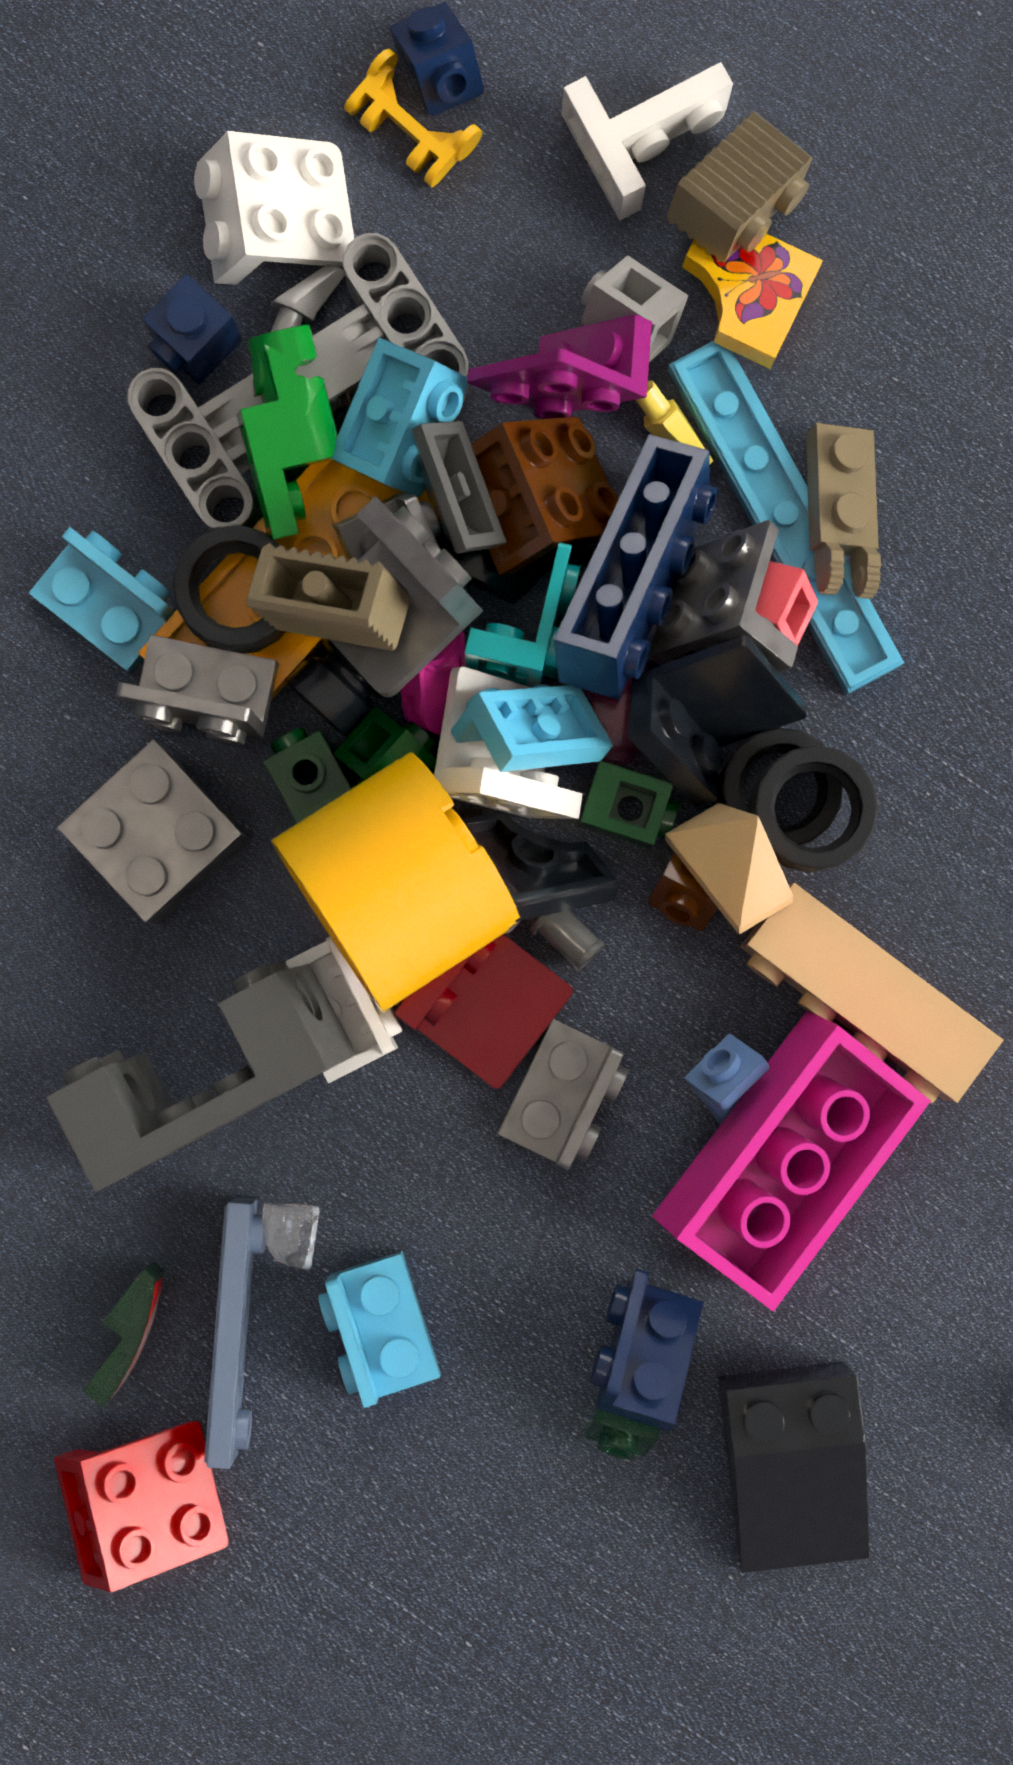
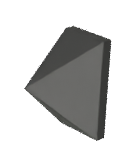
M463 421L426 423L413 428L412 434L429 505L433 509L441 529L455 552L463 553L496 548L507 543Z

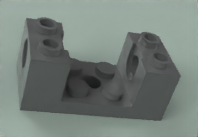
M282 960L271 966L268 964L260 966L232 982L237 993L221 1001L218 1005L250 1067L247 1066L214 1083L212 1087L218 1096L216 1098L211 1090L208 1089L192 1098L189 1097L173 1105L146 1052L125 1060L121 1051L117 1050L100 1059L94 1057L62 1074L67 1086L48 1095L46 1098L95 1193L144 1169L357 1055L310 964L289 968L286 961Z

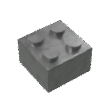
M154 739L57 827L144 922L159 925L250 841L249 837L168 750Z

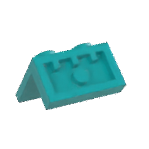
M561 542L558 544L536 642L523 640L525 633L522 630L504 624L487 623L485 631L470 628L465 649V667L528 687L540 685L543 676L555 679L557 662L554 638L559 627H554L557 615L565 616L576 591L581 567L569 564L572 545Z

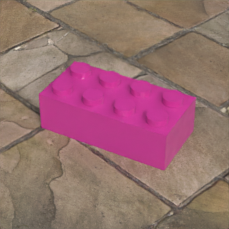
M810 1011L804 1013L767 1062L769 1070L743 1094L651 1216L677 1240L773 1312L931 1102V1100L839 1025Z

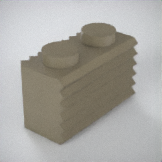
M752 111L750 116L745 118L740 126L737 125L732 133L730 132L725 140L722 139L710 154H706L702 162L699 161L694 169H691L686 176L682 177L677 185L667 213L669 223L677 224L679 231H686L689 239H696L698 246L705 247L708 255H715L718 262H725L740 247L750 252L759 244L769 230L772 220L769 218L778 210L787 216L796 208L806 194L809 183L804 180V177L813 157L758 113Z
M268 543L261 549L247 596V605L253 608V612H258L260 617H264V621H268L269 625L275 627V630L393 651L399 642L411 596L408 590L380 561L372 565L367 559L360 563L355 557L348 561L343 555L335 558L331 553L323 556L319 551L311 554L307 549L299 552L295 547L287 550L283 545L275 548L271 543Z

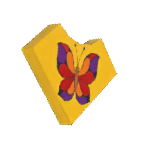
M766 234L752 251L747 252L740 247L725 262H718L715 255H708L706 248L699 247L696 239H694L685 256L682 268L701 280L715 301L719 322L714 343L771 369L823 260Z

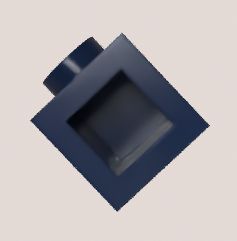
M187 273L142 318L153 339L147 345L150 351L171 372L176 373L181 368L198 385L242 342L233 316Z

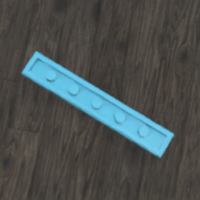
M712 341L670 363L667 371L752 526L770 520L779 528L770 558L771 561L804 569L818 599L816 609L807 626L845 696L903 665L904 661L871 601L854 596V592H852L853 586H851L853 581L851 579V565L845 555V563L843 565L845 569L844 578L840 590L834 595L818 592L815 582L814 551H810L808 487L733 351Z

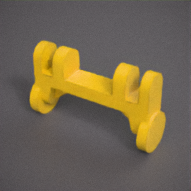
M387 48L371 63L366 78L347 99L344 110L351 116H355L368 101L372 102L362 115L360 124L369 132H373L387 117L390 118L418 143L406 160V165L415 173L420 172L432 157L437 160L424 177V181L430 187H434L457 161L464 160L475 149L482 137L483 131L475 124L470 125L464 131L458 130L454 133L427 131L398 105L393 85L394 68L398 61V55L390 48Z

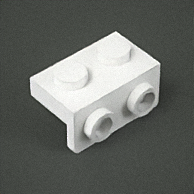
M330 937L326 938L325 942L286 961L289 968L310 964L357 1054L323 1072L328 1084L398 1049L393 1036L403 1030L392 1007L383 1013L379 1010Z

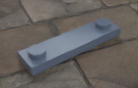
M234 1197L224 1206L204 1458L207 1468L230 1469L238 1455V1449L248 1450L250 1443L252 1410L241 1408L254 1253H264L267 1235V1215L257 1214L258 1198Z

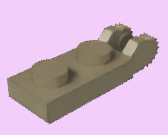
M816 423L807 431L806 435L810 551H814L816 588H818V592H821V594H837L841 585H843L844 555H850L851 579L853 580L851 584L853 586L852 592H854V596H857V598L871 599L877 594L879 583L881 582V555L877 552L879 543L874 430Z

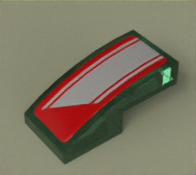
M155 1262L142 1270L103 1321L106 1326L123 1339L83 1389L86 1395L102 1407L109 1402L124 1384L138 1361L150 1335L158 1310L164 1269Z

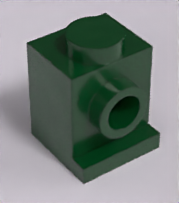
M302 727L281 736L270 745L275 755L263 761L296 823H299L352 789L320 731L308 736ZM306 762L315 764L318 768L317 779L309 785L299 784L295 779L297 767Z
M599 761L578 827L651 849L655 844L657 836L665 838V834L672 830L679 808L678 802L669 800L673 783ZM627 798L636 800L641 806L640 817L634 821L623 819L618 812L620 801Z

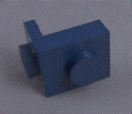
M446 2L434 7L418 9L407 19L389 26L395 48L416 79L423 105L429 115L439 114L483 93L484 86L472 40Z

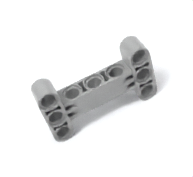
M365 233L355 237L347 245L343 254V267L348 290L358 308L313 335L317 357L308 365L298 367L295 370L297 375H302L308 379L314 376L324 379L333 416L351 405L379 337L430 358L442 365L451 367L466 377L468 376L469 369L464 349L396 245L388 237L378 233ZM369 263H380L389 269L388 273L377 281H366L358 276L359 270ZM403 314L416 315L423 321L422 326L410 334H402L395 331L391 324L398 316ZM150 368L140 372L132 380L128 388L127 401L130 409L206 529L210 531L217 527L234 525L253 528L260 520V511L249 486L241 475L249 470L250 467L236 416L242 408L263 404L261 396L254 397L253 374L202 406L197 407L181 381L172 372L163 368ZM469 385L463 397V402L469 392ZM161 394H169L176 397L173 408L167 414L162 416L147 414L149 402L154 397ZM204 446L210 449V455L201 467L186 469L180 466V459L188 448ZM238 498L244 502L243 511L235 520L220 522L213 519V511L221 500Z

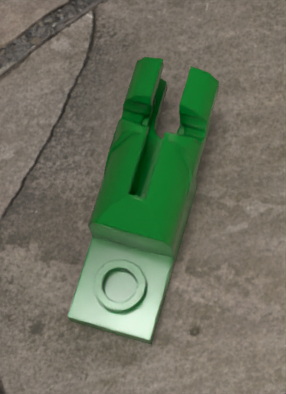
M310 325L276 330L253 337L248 341L252 357L254 397L261 396L263 404L242 408L236 416L266 533L273 540L299 534L296 521L306 519L304 503L296 480L286 483L283 471L329 460L333 457L337 439V431L324 379L319 376L308 379L295 373L298 367L308 365L317 357Z

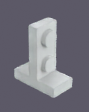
M722 62L612 119H609L586 76L564 87L562 117L619 221L640 211L642 208L646 185L633 163V159L636 158L637 162L648 161L664 151L670 143L669 140L688 130L692 134L704 132L723 118L733 82Z

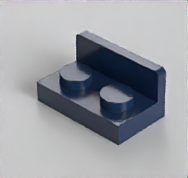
M636 1269L626 1287L616 1284L611 1296L606 1322L616 1326L610 1347L600 1346L593 1365L590 1384L600 1387L595 1408L671 1431L676 1424L704 1302L648 1285L649 1272Z

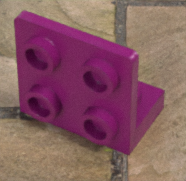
M633 314L540 336L539 353L468 369L467 383L490 392V399L495 402L509 405L521 404L534 409L533 415L538 419L571 418L572 412L585 409L595 412L616 411L619 409L621 402L647 397L652 321Z

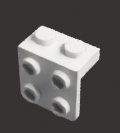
M227 131L197 162L194 186L197 196L202 199L206 223L203 247L206 257L211 260L214 283L237 285L263 261L343 267V254L347 245L354 239L342 155L335 144L323 141Z

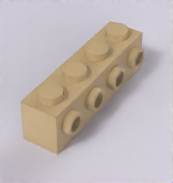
M796 883L789 884L794 896L793 903L756 924L740 947L752 956L746 965L773 986L778 987L781 981L784 980L802 993L803 996L798 1001V1004L805 1011H810L831 1022L834 1019L839 1021L855 1033L853 1038L880 1060L884 1061L887 1057L906 1072L903 1078L931 1100V1104L934 1103L937 1097L945 1101L958 1103L1004 1040Z

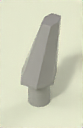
M325 265L271 301L270 305L279 311L271 332L300 326L302 322L309 324L314 321L316 313L345 276L344 270L339 267Z

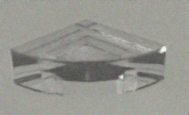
M264 1203L262 1217L263 1233L268 1250L275 1260L286 1266L310 1270L320 1207L305 1203Z

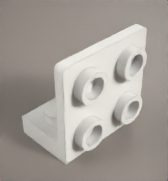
M467 667L452 668L434 776L452 799L526 818L579 819L583 794L558 787L559 777L545 773V767L500 772L484 741L457 743L451 733L452 727L466 710L467 702L478 692L489 688L512 690L531 687Z

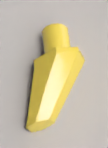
M648 381L647 397L636 399L646 414L644 416V427L654 436L706 449L675 400H666L654 381ZM710 455V464H711V463L713 462V459H712V457H711V455Z

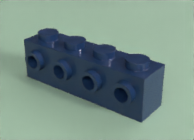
M651 434L648 435L555 635L554 647L559 682L620 700L629 678L639 679L649 654L650 643L647 641L648 635L653 625L661 627L664 624L672 602L673 590L670 586L675 574L684 575L687 572L695 548V538L692 537L698 523L706 525L709 522L715 507L717 487L710 486L709 450Z

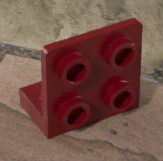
M503 934L406 997L394 1014L414 1030L418 1029L493 1088L498 1089L502 1087L571 997L573 988Z

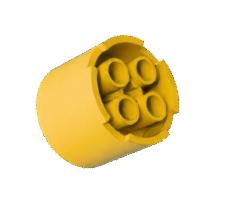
M412 752L397 759L271 840L277 854L313 912L382 1013L509 931V928L516 924L515 920L520 918L516 905L486 850L481 845L478 847L469 829L452 808L454 803L451 797L427 766Z

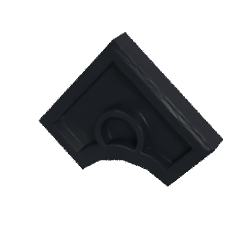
M503 811L461 818L478 847L480 845L484 847L504 881L520 918L515 920L516 922L614 901L620 883L587 842L566 843L542 837L522 827Z

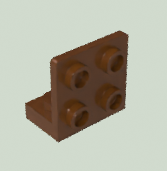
M578 417L502 422L471 443L507 542L499 547L488 549L499 576L518 572L557 548L559 542L572 544L601 538L619 498L607 482L595 454L596 448L592 436L584 428L582 421Z

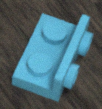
M379 337L339 431L333 457L330 459L383 484L420 497L425 489L412 429L420 424L453 422L462 408L463 397L469 385L467 377L430 358Z
M69 527L62 535V538L68 545L30 590L29 594L124 670L132 674L144 660L138 652L149 641L150 635H154L175 613L165 602L172 593L143 569L134 578L120 567L116 562L120 559L122 553L92 530L84 538Z
M540 684L525 689L499 690L498 688H489L483 690L467 702L466 710L451 729V733L457 743L484 741L500 772L599 762L613 747L582 689L571 685L550 687L547 684Z
M403 1251L347 1268L328 1276L325 1281L327 1292L319 1294V1304L328 1331L339 1330L347 1354L339 1356L338 1363L345 1388L349 1395L359 1392L363 1407L366 1408L377 1404L379 1397L440 1378L441 1372Z

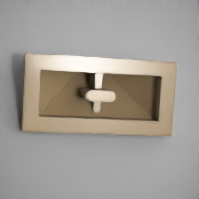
M717 803L665 834L666 842L738 934L743 933L793 903L794 896L759 816Z

